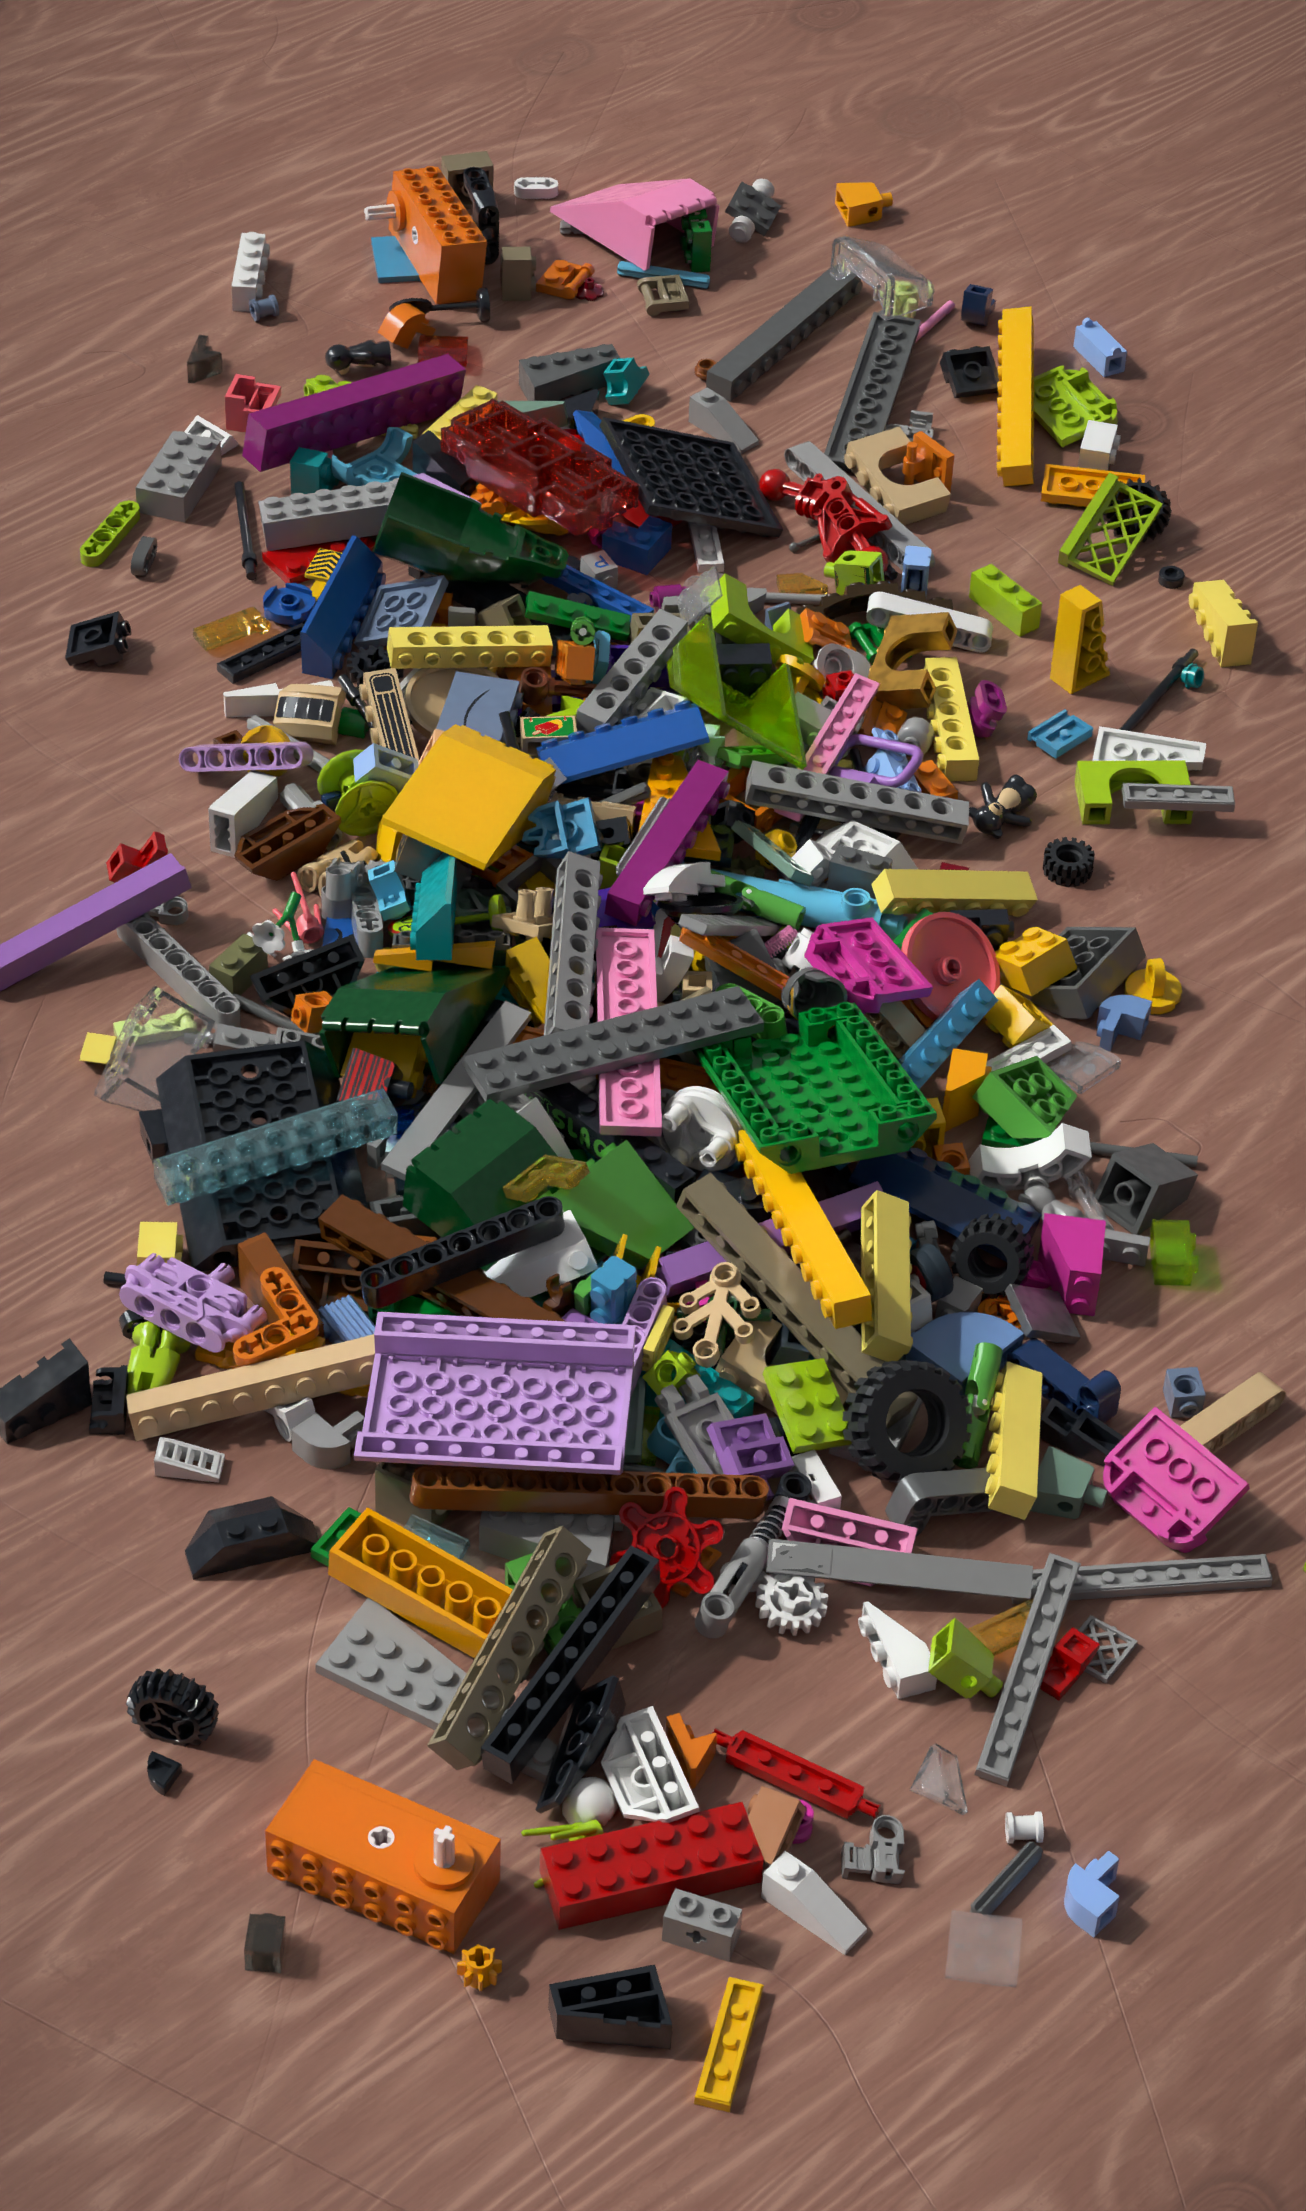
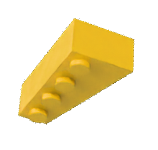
M1078 585L1060 594L1050 679L1070 694L1110 675L1109 668L1105 664L1108 660V652L1104 650L1103 645L1106 642V634L1102 632V627L1105 624L1102 600L1082 585Z

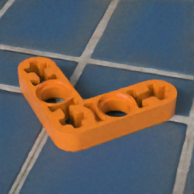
M268 1268L260 1276L261 1291L280 1320L236 1340L233 1345V1356L235 1363L239 1367L274 1359L313 1341L319 1334V1323L316 1314L288 1273L282 1268ZM275 1281V1283H280L281 1291L278 1293L276 1285L273 1282H269ZM287 1300H293L298 1303L293 1309H285L281 1306ZM304 1324L306 1327L310 1326V1328L305 1329L303 1326L299 1327V1325ZM273 1335H281L285 1338L279 1344H272L267 1341ZM247 1350L250 1353L253 1352V1354L248 1355L246 1352L242 1353V1351Z

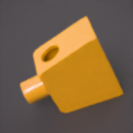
M872 182L836 183L835 204L847 227L878 221L882 218V208L893 205L891 192L880 194Z

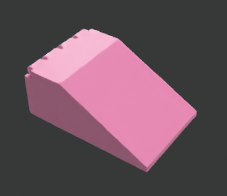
M692 179L618 184L551 206L550 212L645 271L650 267L655 231L653 226L667 222L684 233L681 226V217L701 209H706L707 219H704V221L709 220L712 229L711 247H713L720 206L717 204V199L712 191Z

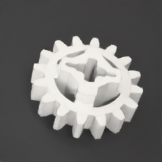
M766 1574L762 1584L758 1585L755 1607L760 1608L759 1618L768 1617L767 1627L769 1628L775 1625L780 1626V1634H783L786 1628L791 1629L793 1636L797 1635L799 1628H802L806 1634L809 1633L811 1624L818 1627L821 1618L825 1617L828 1594L823 1593L824 1583L815 1584V1578L782 1574H773L771 1577Z

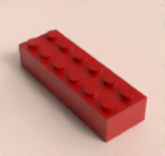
M742 1801L703 1810L670 1823L656 1821L543 1847L540 1849L539 1872L558 1930L667 1905L675 1888L699 1896H705L761 1883L764 1858Z

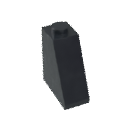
M428 430L412 442L413 472L417 474L425 473L469 497L476 489V473L433 432Z

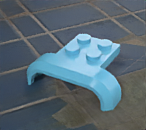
M389 427L384 442L377 450L351 463L345 464L338 460L337 456L332 455L331 467L333 476L347 485L356 487L374 481L380 483L390 482L395 478H399L401 472L411 476L417 475V473L401 465L410 450L413 435L399 427Z

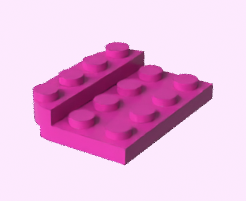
M872 917L818 925L810 937L804 957L813 968L820 969L843 983L847 990V1002H855L864 1015L866 1012L879 1013L882 1003L928 997L933 989L928 980Z
M1156 1406L1115 1446L1104 1460L1103 1481L1111 1499L1161 1543L1183 1553H1188L1206 1542L1207 1537L1205 1534L1250 1489L1249 1484Z

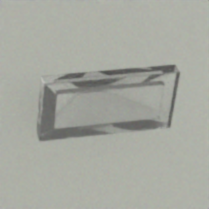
M935 1743L930 1746L910 1791L964 1815L968 1813L958 1756Z

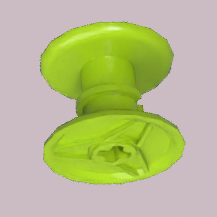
M358 749L342 752L330 759L321 769L317 779V790L320 795L332 791L342 792V797L336 806L335 813L341 817L342 822L339 825V829L350 836H366L376 833L378 822L398 796L395 787L385 781L370 780L359 784L355 782L353 759L364 751Z

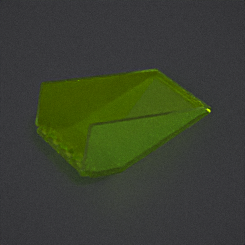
M706 614L673 647V655L667 661L670 687L727 725L803 770L807 763L790 666L784 663L751 696V699L737 690L733 691L731 686L721 681L712 617Z

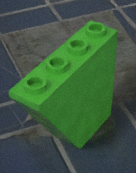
M625 1140L619 1146H616L613 1142L599 1153L602 1158L597 1162L591 1158L580 1166L578 1171L581 1174L576 1178L569 1174L556 1184L559 1189L557 1192L552 1194L548 1190L537 1199L546 1196L558 1198L562 1202L563 1212L571 1210L588 1245L609 1256L613 1255L622 1235H628L622 1260L640 1270L648 1264L656 1246L661 1247V1254L694 1229V1227L676 1207V1203L630 1143Z

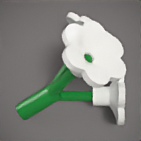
M291 892L284 913L276 924L266 920L262 924H255L252 928L253 933L250 931L247 933V935L253 937V943L256 946L262 947L265 953L275 958L277 956L275 950L281 951L285 947L283 940L285 933L281 927L288 921L294 940L292 942L294 952L291 955L285 956L283 958L284 962L314 950H306L303 940L299 939L294 916L302 896L296 892Z

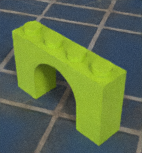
M725 573L709 590L713 631L737 644L769 643L773 664H776L780 655L783 654L797 657V663L804 664V662L810 664L814 660L812 645L804 641L800 614L788 608L775 622L773 630L763 625L751 611L748 604L746 584Z
M1185 760L1077 761L1074 781L1082 824H1110L1113 804L1111 794L1121 790L1123 783L1191 785ZM1161 810L1164 824H1191L1193 811Z

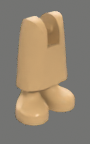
M354 839L318 857L317 862L304 865L298 869L297 877L305 891L312 892L318 888L321 896V889L326 886V868L330 866L334 858H340L344 862L340 854L341 851H346L351 863L364 860L367 864H369L370 860H377L378 852L371 846L363 849V842Z

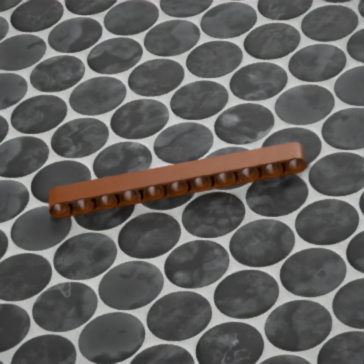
M422 1465L416 1468L413 1473L409 1499L414 1506L421 1509L619 1515V1510L625 1503L634 1502L640 1505L646 1513L656 1514L663 1507L665 1492L671 1487H681L688 1495L687 1517L754 1519L763 1512L769 1486L764 1479L754 1475L623 1471L621 1475Z

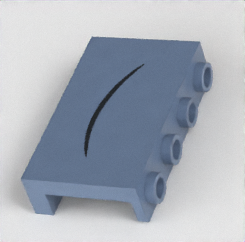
M456 671L436 729L446 731L455 724L459 726L464 725L480 732L481 736L487 735L506 744L499 713L509 711L513 726H516L518 719L517 709L522 708L524 693H520V681Z

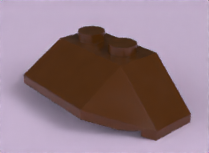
M325 804L284 811L242 835L234 855L235 860L252 874L278 881L323 854L342 822L341 817Z
M296 1239L291 1270L318 1306L330 1305L331 1302H336L337 1299L341 1300L342 1297L346 1298L349 1294L362 1310L368 1313V1306L364 1303L360 1276L365 1269L371 1266L332 1243Z

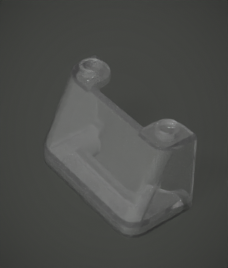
M849 236L834 239L830 276L838 281L853 272L874 289L873 300L881 303L882 310L879 311V316L885 321L933 305L935 289L932 282L886 245Z
M154 986L135 1005L127 1017L96 1087L94 1096L104 1102L136 1111L161 1109L156 1078L185 1055L196 1054L201 1047L206 1049L214 1037L211 1030L215 1021Z

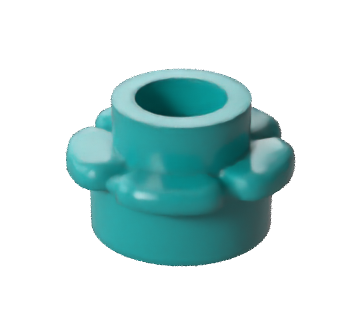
M1191 663L1182 671L1181 680L1185 683L1187 689L1190 687L1199 688L1203 683L1204 669L1198 667L1197 664Z

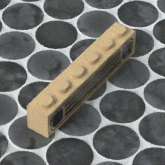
M396 668L363 673V684H359L361 700L367 701L368 706H365V716L367 722H372L373 728H370L372 743L416 758L419 762Z

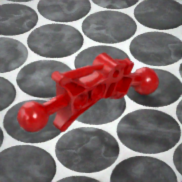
M770 469L761 476L759 488L767 499L777 501L785 496L795 498L796 513L799 516H805L806 518L818 521L817 527L823 548V557L826 562L835 563L845 551L854 548L855 551L882 553L883 571L887 570L889 565L887 553L878 546H871L867 539L879 531L891 529L892 523L887 515L880 513L863 498L855 496L844 477L835 476L825 480L823 475L818 473L813 479L808 477L804 485L791 482L788 475L780 469ZM853 502H855V506L858 507L860 510L851 508L850 506L853 504Z

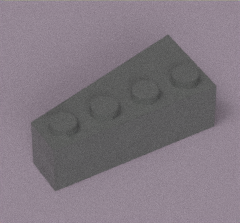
M602 344L597 347L579 348L574 351L555 352L550 355L519 360V386L528 401H560L561 398L569 395L571 397L580 395L586 389L591 391L594 389L598 390L607 386L603 373L612 360L618 359L620 356L613 344Z

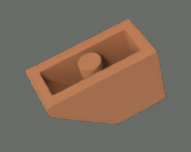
M761 1786L759 1793L754 1794L750 1800L748 1819L764 1860L770 1867L784 1851L789 1852L807 1809L800 1800Z

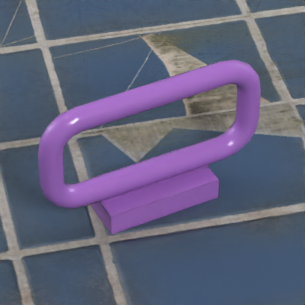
M853 734L829 771V775L896 788L904 785L911 779L923 761V752L920 747L913 744L863 734ZM854 745H863L912 755L904 770L895 777L837 766L847 750Z

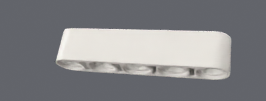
M875 592L869 597L866 618L871 625L885 629L891 616L949 612L958 630L952 646L980 653L986 652L991 647L993 625L988 619L885 592Z

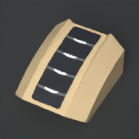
M290 684L279 691L273 724L297 740L336 745L339 720L346 692L340 687Z

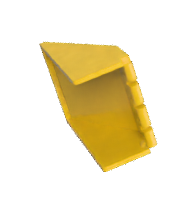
M455 724L443 732L383 815L381 824L485 870L520 842L525 831L537 826L529 821L528 816L538 806L547 804L556 776H554L556 769H554L553 765L538 758L532 759L531 755L511 746L508 748L506 744L487 735L481 736V733L464 725L459 726Z

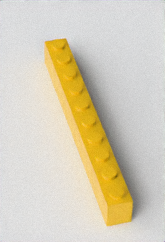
M1032 306L1003 309L1002 319L998 320L999 334H1002L998 335V362L1002 366H998L999 382H997L998 395L1002 397H997L998 412H1001L997 413L998 428H1001L997 429L998 444H1001L997 445V458L999 461L997 462V475L1003 478L1004 487L1034 484V320Z
M745 1130L738 1131L739 1143L735 1144L737 1160L739 1162L743 1161L746 1176L748 1179H753L756 1194L762 1195L766 1212H771L775 1229L781 1230L783 1243L786 1247L790 1246L794 1263L800 1264L804 1281L810 1282L814 1299L820 1300L823 1316L830 1318L835 1329L872 1321L871 1294L802 1173H788L760 1154Z

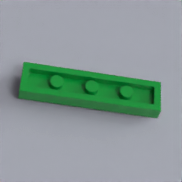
M532 591L528 592L525 618L571 628V624L576 618L587 617L593 622L595 632L605 631L610 635V638L625 642L629 637L630 615Z

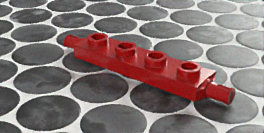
M717 1728L712 1732L717 1734V1745L727 1749L726 1762L846 1819L857 1810L874 1819L880 1812L881 1805L863 1798L864 1786L744 1730H741L733 1737Z

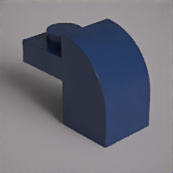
M970 284L964 291L961 320L987 326L989 315L995 309L996 300L992 299L993 289Z

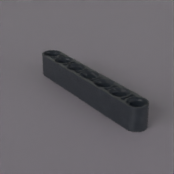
M542 1197L365 1269L360 1276L364 1303L371 1308L385 1307L559 1236L565 1228L562 1202L556 1197Z

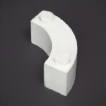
M1061 1123L1052 1132L1051 1136L1025 1146L995 1148L980 1144L968 1160L970 1175L977 1177L981 1184L991 1189H1000L1005 1193V1190L1024 1189L1026 1191L1028 1188L1036 1185L1048 1188L1049 1182L1062 1176L1065 1179L1069 1178L1092 1158L1089 1132Z

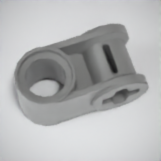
M340 858L333 859L330 866L326 868L327 899L345 901L351 898L356 889L363 883L365 873L363 861L350 863L342 862Z

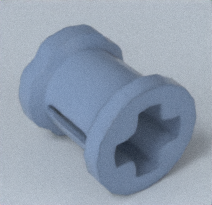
M273 294L269 295L267 299L249 300V309L254 321H259L261 317L268 315L279 316V305Z

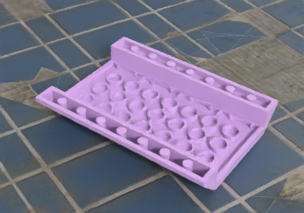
M378 1312L374 1332L375 1357L363 1429L357 1433L354 1451L355 1461L621 1475L623 1473L633 1382L635 1325Z

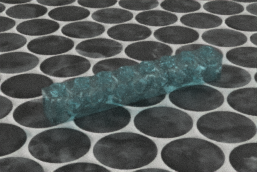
M384 1088L154 1159V1179L167 1206L183 1203L197 1196L215 1193L232 1185L243 1184L248 1180L264 1175H272L277 1171L300 1166L321 1157H329L334 1153L357 1148L378 1139H386L391 1135L397 1134L398 1114Z

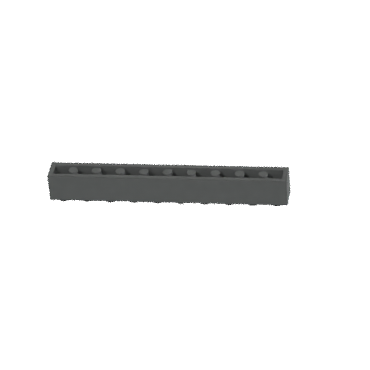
M839 261L836 262L707 371L706 388L713 390L729 402L738 395H741L747 387L755 383L761 375L768 372L775 363L782 360L788 352L795 349L802 340L807 338L816 328L820 327L829 317L833 316L843 305H846L850 299L860 293L863 286L861 281L862 271Z

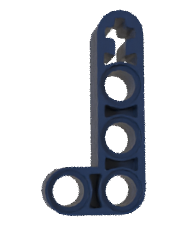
M1037 1338L1029 1339L1007 1355L1008 1362L1042 1373V1396L1049 1402L1054 1398L1077 1415L1086 1410L1103 1423H1106L1117 1414L1121 1385L1116 1376L1110 1371L1104 1370L1092 1379H1089Z

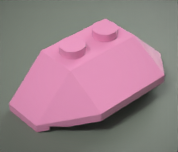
M789 1498L781 1530L789 1541L912 1553L918 1528ZM853 1582V1583H857V1584H861V1585H866V1586H870V1587L873 1586V1585H875V1584H869V1583Z

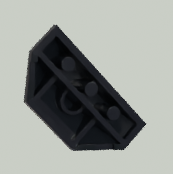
M353 934L255 973L250 978L262 1003L292 1018V1009L296 995L326 991L333 997L338 988L357 981L365 959Z
M273 1496L209 1510L185 1549V1556L194 1580L311 1553V1548L319 1538L313 1521Z

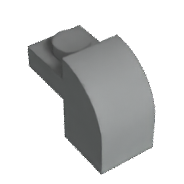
M356 1411L332 1427L315 1413L291 1429L292 1451L305 1462L317 1468L336 1469L351 1463L350 1450L355 1448L357 1433L363 1429L364 1416Z

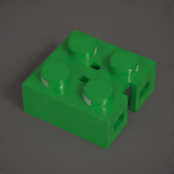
M701 209L681 217L682 230H684V236L680 238L681 250H684L685 263L689 264L691 272L694 273L710 272L712 229L709 220L704 221V219H707L706 209Z

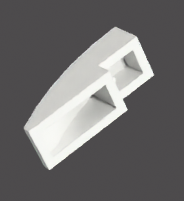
M670 935L662 957H655L658 1002L664 1001L678 986L694 959V950L680 942V937Z

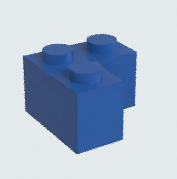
M649 516L636 529L624 523L614 521L602 534V550L608 554L616 565L648 575L671 549L672 523Z

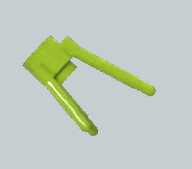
M595 1819L585 1823L580 1821L569 1825L525 1829L521 1834L525 1837L551 1834L550 1839L553 1841L568 1838L569 1841L604 1834L601 1824ZM542 1878L534 1883L535 1888L544 1885Z

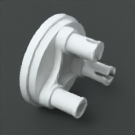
M690 1086L679 1090L668 1100L662 1115V1131L666 1143L671 1149V1156L687 1167L690 1166L700 1171L706 1169L711 1172L724 1170L737 1161L735 1144L739 1143L738 1131L744 1130V1128L720 1093L702 1086Z

